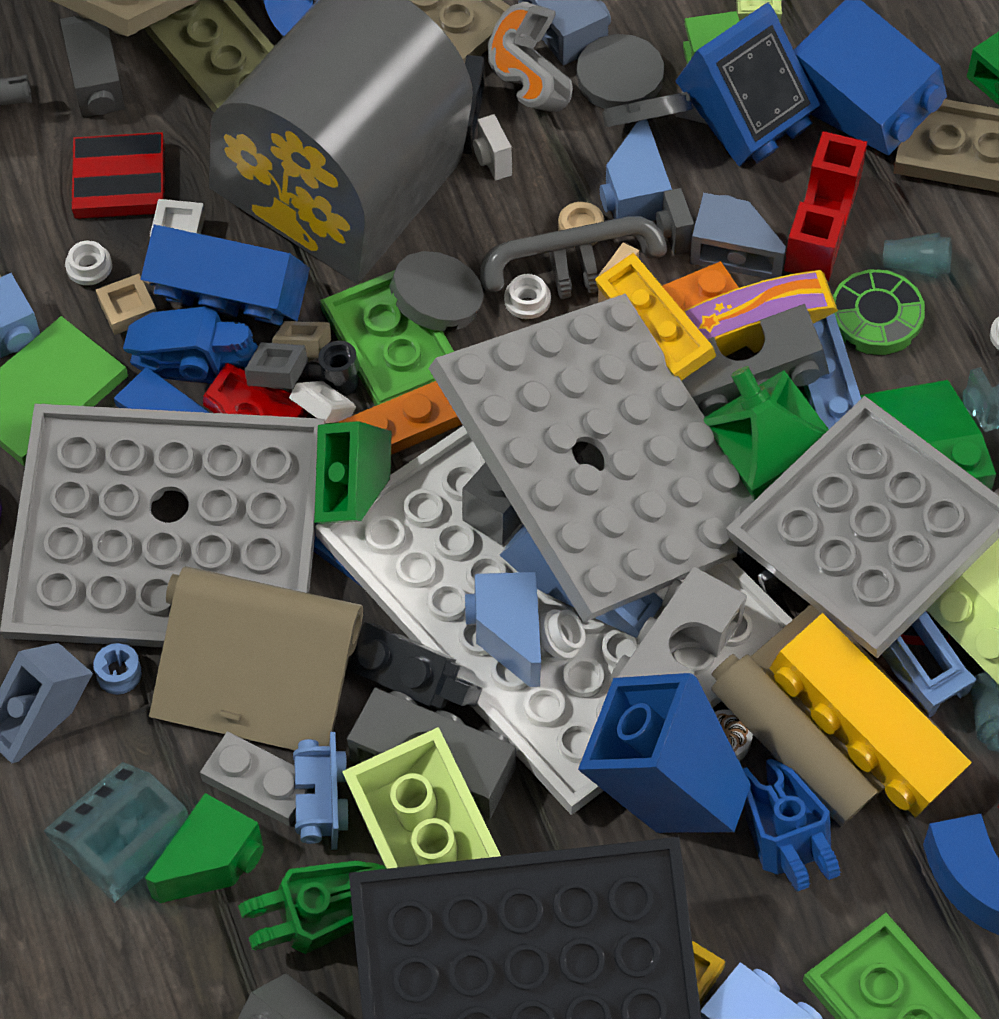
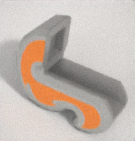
M523 1L510 6L495 24L488 43V62L495 75L502 80L523 85L522 90L518 91L516 95L519 102L527 107L548 112H558L565 108L571 100L572 80L533 49L536 43L542 40L556 13L549 8Z

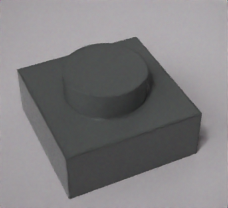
M682 189L664 191L662 211L656 213L657 226L661 229L664 238L669 239L674 255L691 252L694 222Z
M261 342L244 370L248 386L293 389L308 362L305 345Z

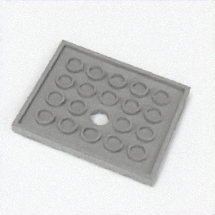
M626 294L437 357L428 368L583 623L670 586L675 580H684L693 567L705 571L737 557L738 546L729 539L726 528L754 502V499L742 483L736 468L729 463L716 443L712 430L703 420L705 418L681 379L679 376L674 377L666 366L663 351ZM583 441L597 447L604 457V469L598 471L597 468L589 464L579 465L572 453V447L575 443Z
M34 404L0 633L3 638L92 644L121 643L128 646L163 648L171 604L166 603L167 586L172 574L179 575L185 566L309 593L316 523H314L317 432L318 425L326 424L325 419ZM174 490L181 492L189 501L188 510L181 519L165 523L153 517L151 514L153 501L160 499L165 491Z

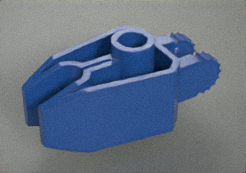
M207 307L152 312L136 320L128 326L123 350L132 354L131 365L140 370L148 367L163 379L213 383L226 363H230L238 368L244 367L245 369L258 346L256 342L253 343V334L245 323L222 322L216 311Z
M773 759L766 760L767 781L770 786L760 784L749 769L744 768L743 770L751 784L744 803L746 820L763 870L775 874L784 872L797 892L809 887V875L805 867L807 863L815 861L827 880L840 876V867L834 851L831 849L830 811L792 768Z

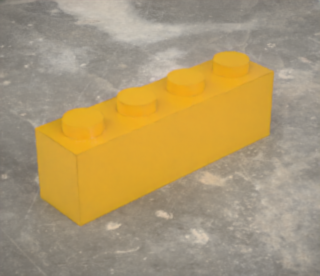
M823 613L778 653L769 667L774 673L778 686L789 696H797L811 711V717L816 725L825 733L834 734L848 748V755L854 764L865 772H871L885 786L888 798L900 809L909 810L915 818L972 763Z

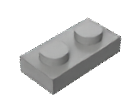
M228 731L200 771L203 782L289 827L296 818V794H311L314 790L295 789L294 765Z

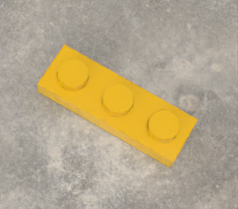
M634 252L595 279L598 289L607 300L622 294L627 295L663 351L666 366L674 377L679 376L682 381L717 357L711 343Z

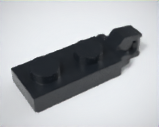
M364 622L357 645L347 667L348 670L394 691L406 694L418 702L440 709H445L448 700L461 706L467 704L476 707L483 689L478 685L457 677L461 665L456 663L457 659L370 622Z

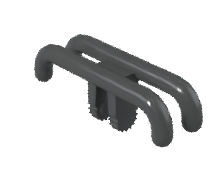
M628 216L511 240L494 246L483 259L480 267V281L485 291L498 292L504 286L503 270L509 261L549 252L558 296L560 299L570 298L572 294V283L568 275L566 248L575 247L582 269L583 284L589 293L598 292V286L595 281L598 275L592 243L632 236L640 242L642 252L647 258L663 257L667 252V244L661 229L653 221L641 216Z

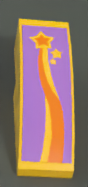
M821 270L763 280L740 287L684 310V313L706 339L715 338L719 351L726 357L745 346L753 353L762 349L765 338L760 324L761 319L805 304L814 324L838 310L824 273Z

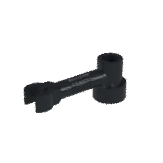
M346 341L328 343L319 353V362H307L298 380L330 382L331 387L343 396L352 394L359 386L357 376L359 361L355 348Z

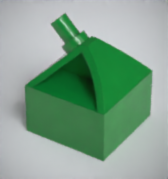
M745 366L731 374L742 396L706 416L703 420L712 430L716 443L729 463L736 468L742 483L755 501L829 429L785 370L758 385L749 366Z

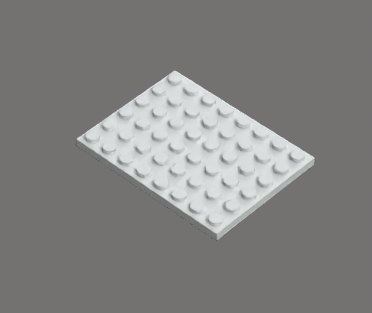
M462 426L391 474L389 482L362 521L318 524L315 526L316 537L409 639L457 659L456 663L461 665L457 677L483 688L477 705L473 709L495 732L502 734L509 740L510 744L516 746V756L572 815L604 791L582 774L578 768L610 688L612 671L623 655L631 658L639 645L636 643L637 638L596 618L583 623L574 607L538 589L539 621L543 614L554 609L560 611L570 610L581 620L586 637L584 645L579 648L575 656L567 660L556 659L540 643V687H529L476 644V624H466L465 594H474L475 574L518 573L500 554L523 523L501 545L462 520V488L485 463L466 429ZM588 443V446L576 458V462L579 465L589 464L597 468L598 471L604 469V457L600 450L591 443ZM732 559L703 572L747 595L741 623L717 658L696 647L679 648L672 653V656L679 663L695 671V677L701 684L712 708L721 702L711 690V687L716 682L711 675L712 672L732 654H735L738 659L747 654L753 655L793 620ZM670 586L660 589L655 593L664 600ZM661 605L653 618L658 619L665 607Z

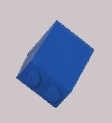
M844 0L794 49L820 103V106L814 111L812 116L858 140L867 141V145L888 156L902 142L908 140L914 130L932 112L938 110L947 97L941 66L862 0Z
M692 673L613 678L578 770L656 833L735 832L751 784L698 679Z

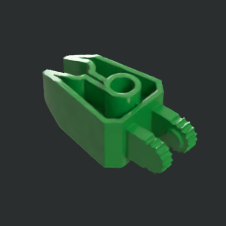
M348 861L289 869L278 890L251 898L238 905L242 918H256L279 910L283 921L282 924L260 929L253 935H250L248 938L252 950L266 949L267 947L290 942L291 948L307 954L354 931L349 873L386 869L385 866L370 862Z

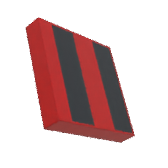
M163 132L73 137L72 212L74 219L155 214L158 199L165 200V140Z

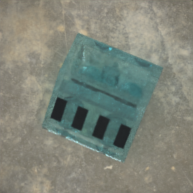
M122 762L49 825L44 832L115 903L149 873L188 818L186 807L151 773Z

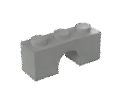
M693 567L683 582L675 580L672 583L662 603V606L665 607L658 619L648 618L636 640L639 646L631 658L627 655H623L612 671L610 682L612 683L613 678L679 673H692L695 676V671L679 663L672 656V653L679 648L696 647L717 658L742 621L747 595Z

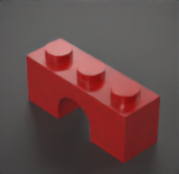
M822 132L811 166L805 200L799 203L789 234L784 271L802 273L821 270L829 282L862 176L867 141Z

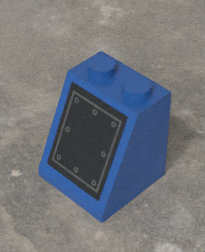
M769 2L699 48L676 79V83L681 90L691 95L693 106L739 167L751 158L758 164L779 148L775 142L787 134L792 140L813 124L809 117L820 106L783 27Z

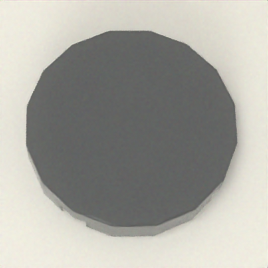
M613 34L600 37L588 44L578 57L576 74L578 86L584 97L592 104L603 109L654 99L663 86L664 62L660 52L653 45L634 35Z
M688 92L606 108L602 115L605 127L692 110L693 105L691 95Z
M421 251L407 255L397 264L390 284L391 295L394 293V296L397 298L396 306L402 314L418 325L439 331H445L447 326H457V330L469 325L476 318L484 296L481 282L474 272L458 259L440 252Z

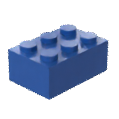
M153 224L140 280L155 286L153 294L166 298L168 302L193 307L194 301L199 300V305L209 307L217 313L233 317L238 316L240 309L244 310L243 314L255 317V321L281 327L283 319L298 322L310 267L290 253Z

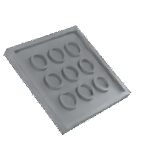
M864 396L726 528L730 540L878 658L999 539V496Z

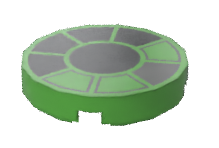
M869 269L854 273L839 284L833 295L838 310L834 314L843 341L846 343L847 339L850 343L856 345V350L863 353L887 355L901 351L911 344L912 339L922 329L925 318V302L918 288L905 277L891 271Z

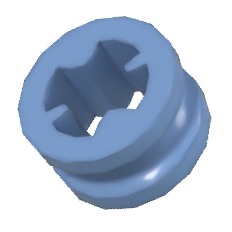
M121 643L110 644L96 654L93 662L94 671L97 676V682L106 692L116 695L124 694L133 690L140 682L142 675L141 665L139 664L138 655L132 647ZM118 661L119 666H121L122 662H125L126 672L117 675L116 670H114L113 674L110 675L108 667L110 664Z

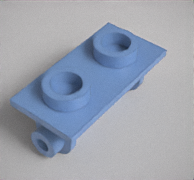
M330 732L329 746H319L318 741L306 739L300 741L298 749L293 752L295 789H315V794H296L295 832L301 836V842L306 844L318 843L322 840V836H331V850H336L338 831L348 830V800L338 799L337 783L346 782L342 772L346 770V751H336L335 732Z

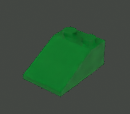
M949 380L860 395L861 399L866 396L992 491L996 472L983 434Z

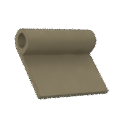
M188 566L183 567L179 575L172 574L166 591V603L171 604L149 717L221 734H226L228 731L243 739L291 750L298 749V743L306 739L318 741L319 746H329L330 732H333L348 657L355 650L361 630L363 606Z
M810 605L753 655L747 654L738 659L735 654H732L726 658L711 674L716 680L711 690L778 762L795 771L830 811V817L841 828L885 789V786L871 772H865L854 764L848 755V748L834 734H827L821 730L813 721L811 711L797 696L792 697L786 694L778 686L774 673L769 669L778 653L822 614ZM835 625L944 734L853 638Z

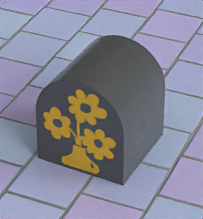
M317 0L213 114L210 125L209 188L358 285L461 163L473 96L472 83L467 67L458 50L444 31L424 11L409 0Z

